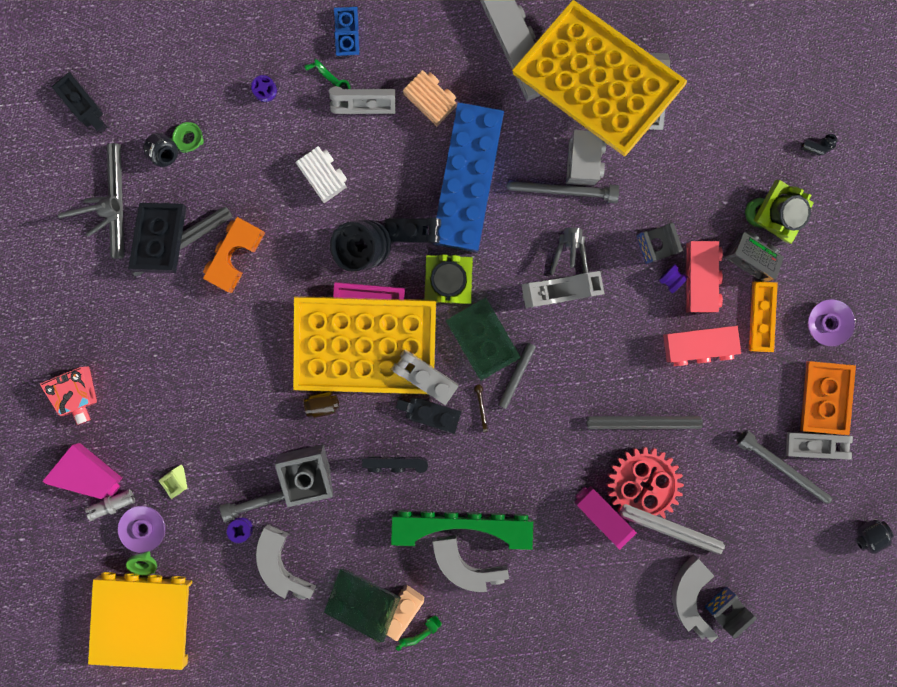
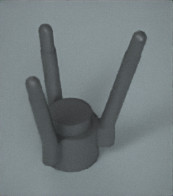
M113 195L85 198V203H98L58 214L59 218L96 210L99 216L106 219L86 233V236L89 237L111 221L118 220L117 214L121 212V204L118 198Z
M564 228V235L559 236V244L551 265L550 275H553L564 244L565 248L570 249V267L572 268L575 266L576 249H579L580 245L583 274L588 273L585 237L582 236V229Z

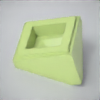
M182 465L159 479V482L171 499L187 489L185 472Z

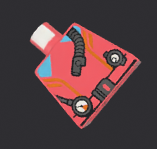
M89 366L77 368L40 384L58 415L65 416L72 413L77 425L91 420L86 407L96 404L97 399Z

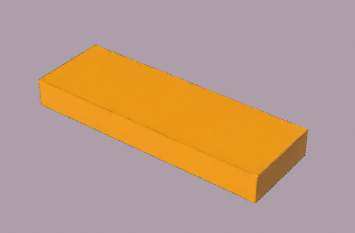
M752 282L749 351L774 352L777 282Z

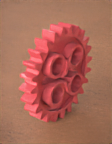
M645 446L642 448L641 453H639L637 448H633V455L625 451L626 459L623 460L617 457L620 465H611L615 470V474H608L613 479V482L606 483L608 487L613 488L612 491L608 492V495L616 497L611 503L613 505L620 504L617 509L619 513L622 506L627 504L655 516L659 514L665 519L664 511L668 510L673 513L674 511L670 505H679L675 497L683 496L682 493L677 491V488L684 486V484L677 482V479L683 477L682 474L675 473L679 466L676 464L670 466L673 458L668 457L664 460L665 452L661 451L657 455L656 448H652L650 453H648ZM639 463H645V472L641 475L636 474V466ZM655 466L656 470L651 474V470ZM659 475H665L666 482L662 486L656 485V478ZM647 481L650 486L648 489L643 488L640 483ZM628 483L634 484L635 488L634 492L630 495L624 494V487ZM641 493L638 502L634 503V499ZM648 495H653L655 498L651 506L644 505V499Z

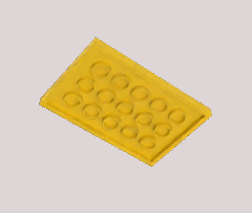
M575 0L570 2L512 70L513 75L624 157L687 83V80Z
M295 296L293 390L427 394L405 378L394 373L391 368L394 363L399 362L401 359L400 354L404 349L434 368L436 300ZM409 363L405 369L411 372L415 365Z

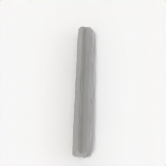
M624 504L620 510V515L624 519L719 555L725 549V545L720 540L630 505Z

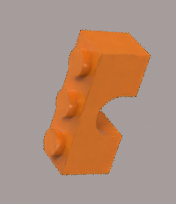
M239 217L235 221H230L226 229L227 236L215 248L216 256L213 261H209L203 270V273H205L203 279L229 293L233 292L243 274L232 265L231 257L233 252L239 248H246L255 252L265 234L264 231Z

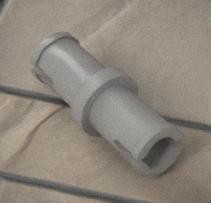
M128 489L113 497L107 496L103 501L85 507V512L90 513L87 515L88 519L93 521L108 513L112 515L118 509L135 503V498L131 497L133 496L132 491Z

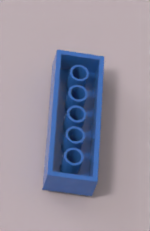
M458 102L436 217L441 219V227L438 228L440 243H432L433 245L478 253L504 111Z

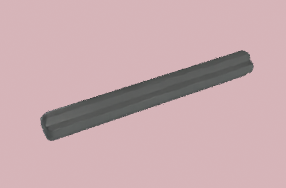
M110 143L106 146L108 196L113 195L117 197L121 204V212L117 214L118 220L109 223L110 257L122 259L124 258L121 146L117 143Z
M223 207L182 233L180 250L231 219L232 214L227 207ZM132 272V274H133L134 276H139V275H141L142 273H144V272Z
M700 416L587 417L588 429H701L703 425V420Z

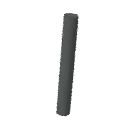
M527 343L498 404L499 406L507 409L536 348L535 345Z

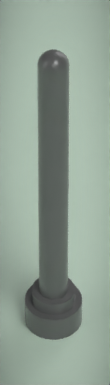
M514 181L507 183V189L510 191L599 197L607 200L608 203L615 204L618 203L619 185L609 184V186L604 188Z
M749 430L743 431L738 437L736 445L740 448L754 451L826 504L831 503L832 497L757 443L758 440L755 438V435Z
M281 490L237 505L235 503L230 504L229 502L219 506L224 523L233 521L240 513L284 500V494Z

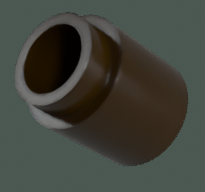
M332 391L309 395V398L304 399L307 417L313 416V418L336 414V409L340 408L338 396L333 395Z

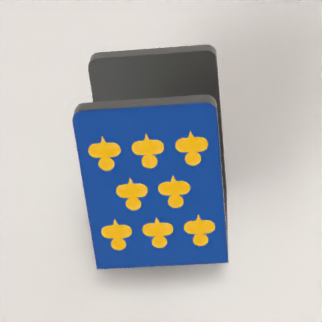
M673 222L637 235L646 264L683 251ZM653 238H658L662 241L663 246L660 251L655 252L651 244Z
M727 586L704 606L733 639L738 637L757 619ZM732 605V611L729 614H722L729 606Z

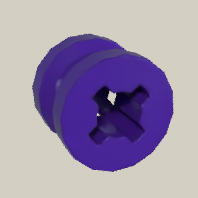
M260 75L253 80L251 89L258 100L270 102L276 97L277 87L270 77Z
M674 264L658 281L661 284H666L668 290L674 293L688 279V276L681 274L678 271V267Z
M245 517L236 518L227 528L228 538L235 543L246 541L253 532L251 521Z

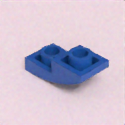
M358 7L334 8L336 56L360 55Z

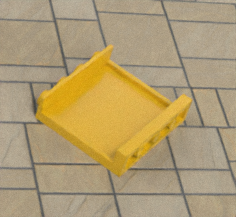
M103 572L93 579L88 665L183 670L188 663L185 645L188 593L192 580H185L183 576L162 579L161 575H148V578H141L139 574L134 573L116 576L114 572Z

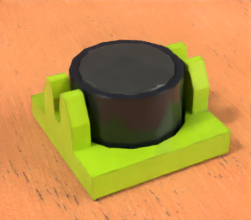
M775 180L753 221L786 243L792 244L798 231L809 222L811 207L814 204L809 200L812 195L803 193L804 190L801 188L788 186L781 180Z
M426 255L425 300H436V303L471 304L473 257Z

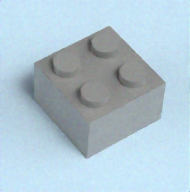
M574 130L569 138L566 184L594 186L604 176L605 163H601V157L606 151V143L590 131Z

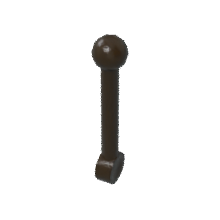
M477 384L474 387V391L477 393L483 433L488 432L482 398L483 386Z

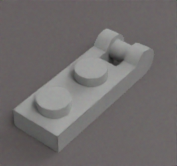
M337 86L329 89V97L332 100L330 102V111L334 114H395V89H342Z
M404 349L400 354L401 359L398 363H394L391 370L446 405L459 387V384ZM409 363L415 365L411 372L405 369Z
M787 432L786 456L852 459L850 443H853V436ZM836 442L840 443V451H835Z

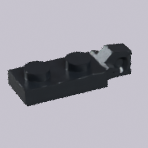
M68 72L51 86L76 118L86 127L92 125L100 133L108 128L100 118L103 115L101 108L72 73Z
M411 397L410 402L398 399L396 409L407 412L406 418L453 434L456 432L462 411L413 397Z

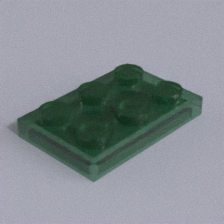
M486 297L446 320L480 381L521 358Z
M340 569L324 613L380 643L385 641L401 597L346 569Z

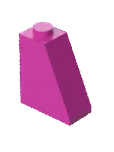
M77 443L69 448L43 482L47 485L102 499L108 495L112 497L120 488L118 483L122 477L81 443Z
M591 486L588 489L584 487L576 495L577 500L574 503L619 550L636 534L633 528Z

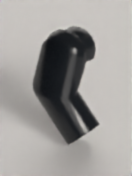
M828 134L818 142L804 139L801 150L823 156L836 147L838 139L834 134Z

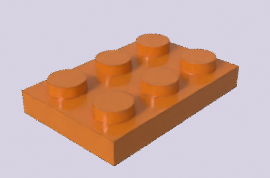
M806 362L801 431L850 435L856 365Z

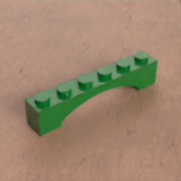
M398 510L397 514L392 516L391 545L415 546L416 540L434 532L449 529H471L502 539L508 543L509 549L533 550V520L528 518L527 514H514V518L505 517V514L491 513V517H481V513L469 512L467 516H458V512H444V515H435L434 511H421V515L411 514L412 511Z

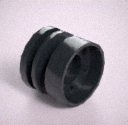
M359 220L341 224L333 232L330 239L332 258L339 267L346 271L358 272L380 266L387 260L391 251V239L388 231L375 220Z

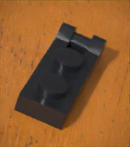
M385 218V229L389 233L391 243H440L438 228L441 227V219Z
M364 456L362 458V468H368V472H382V468H391V472H405V468H414L418 473H424L427 471L429 464L425 457Z

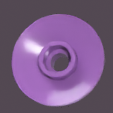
M824 300L815 305L809 314V332L822 345L837 346L843 344L854 332V314L848 305L839 300ZM827 319H830L832 321V325L830 327H827L825 325V321Z
M136 506L126 511L121 517L118 524V535L122 544L127 549L137 553H144L155 549L162 542L165 535V523L162 516L153 508ZM141 524L147 526L146 532L141 531Z

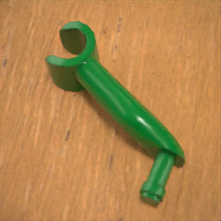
M314 59L315 62L304 66L307 71L317 66L319 72L334 86L341 87L342 85H347L348 89H351L347 80L339 81L317 59Z
M436 615L432 616L425 622L428 627L414 637L400 639V644L396 646V650L400 651L402 647L415 645L429 634H434L442 625L441 621Z

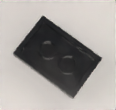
M139 203L128 266L130 271L176 273L187 208L184 204Z

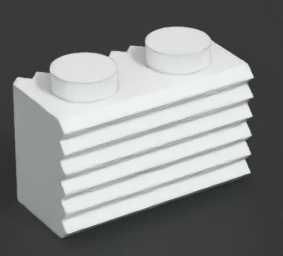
M318 146L295 163L325 203L347 188L344 183L347 178L340 168L335 171L331 165V162L334 160L326 149L321 151Z

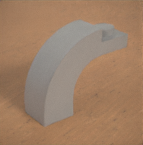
M600 271L522 284L526 308L604 294Z
M267 524L261 533L256 551L257 566L262 579L274 593L284 599L289 590L299 599H310L316 585L291 575L282 563L281 552L289 533Z
M456 535L433 538L436 561L443 574L455 585L469 591L487 592L486 582L497 585L509 579L507 565L479 569L466 564L459 555Z
M693 555L682 565L675 577L672 587L673 607L678 619L688 631L693 628L702 640L707 637L712 643L718 635L701 618L696 602L700 590L714 575Z

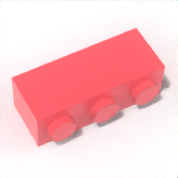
M690 241L686 243V275L688 276L686 280V313L719 312V308L722 307L723 298L722 294H719V284H722L723 274L719 270V261H722L723 250L722 247H719V241Z
M738 326L663 334L666 361L673 362L674 366L688 365L687 360L695 359L697 363L711 362V357L719 356L720 361L732 360L734 355L741 354Z

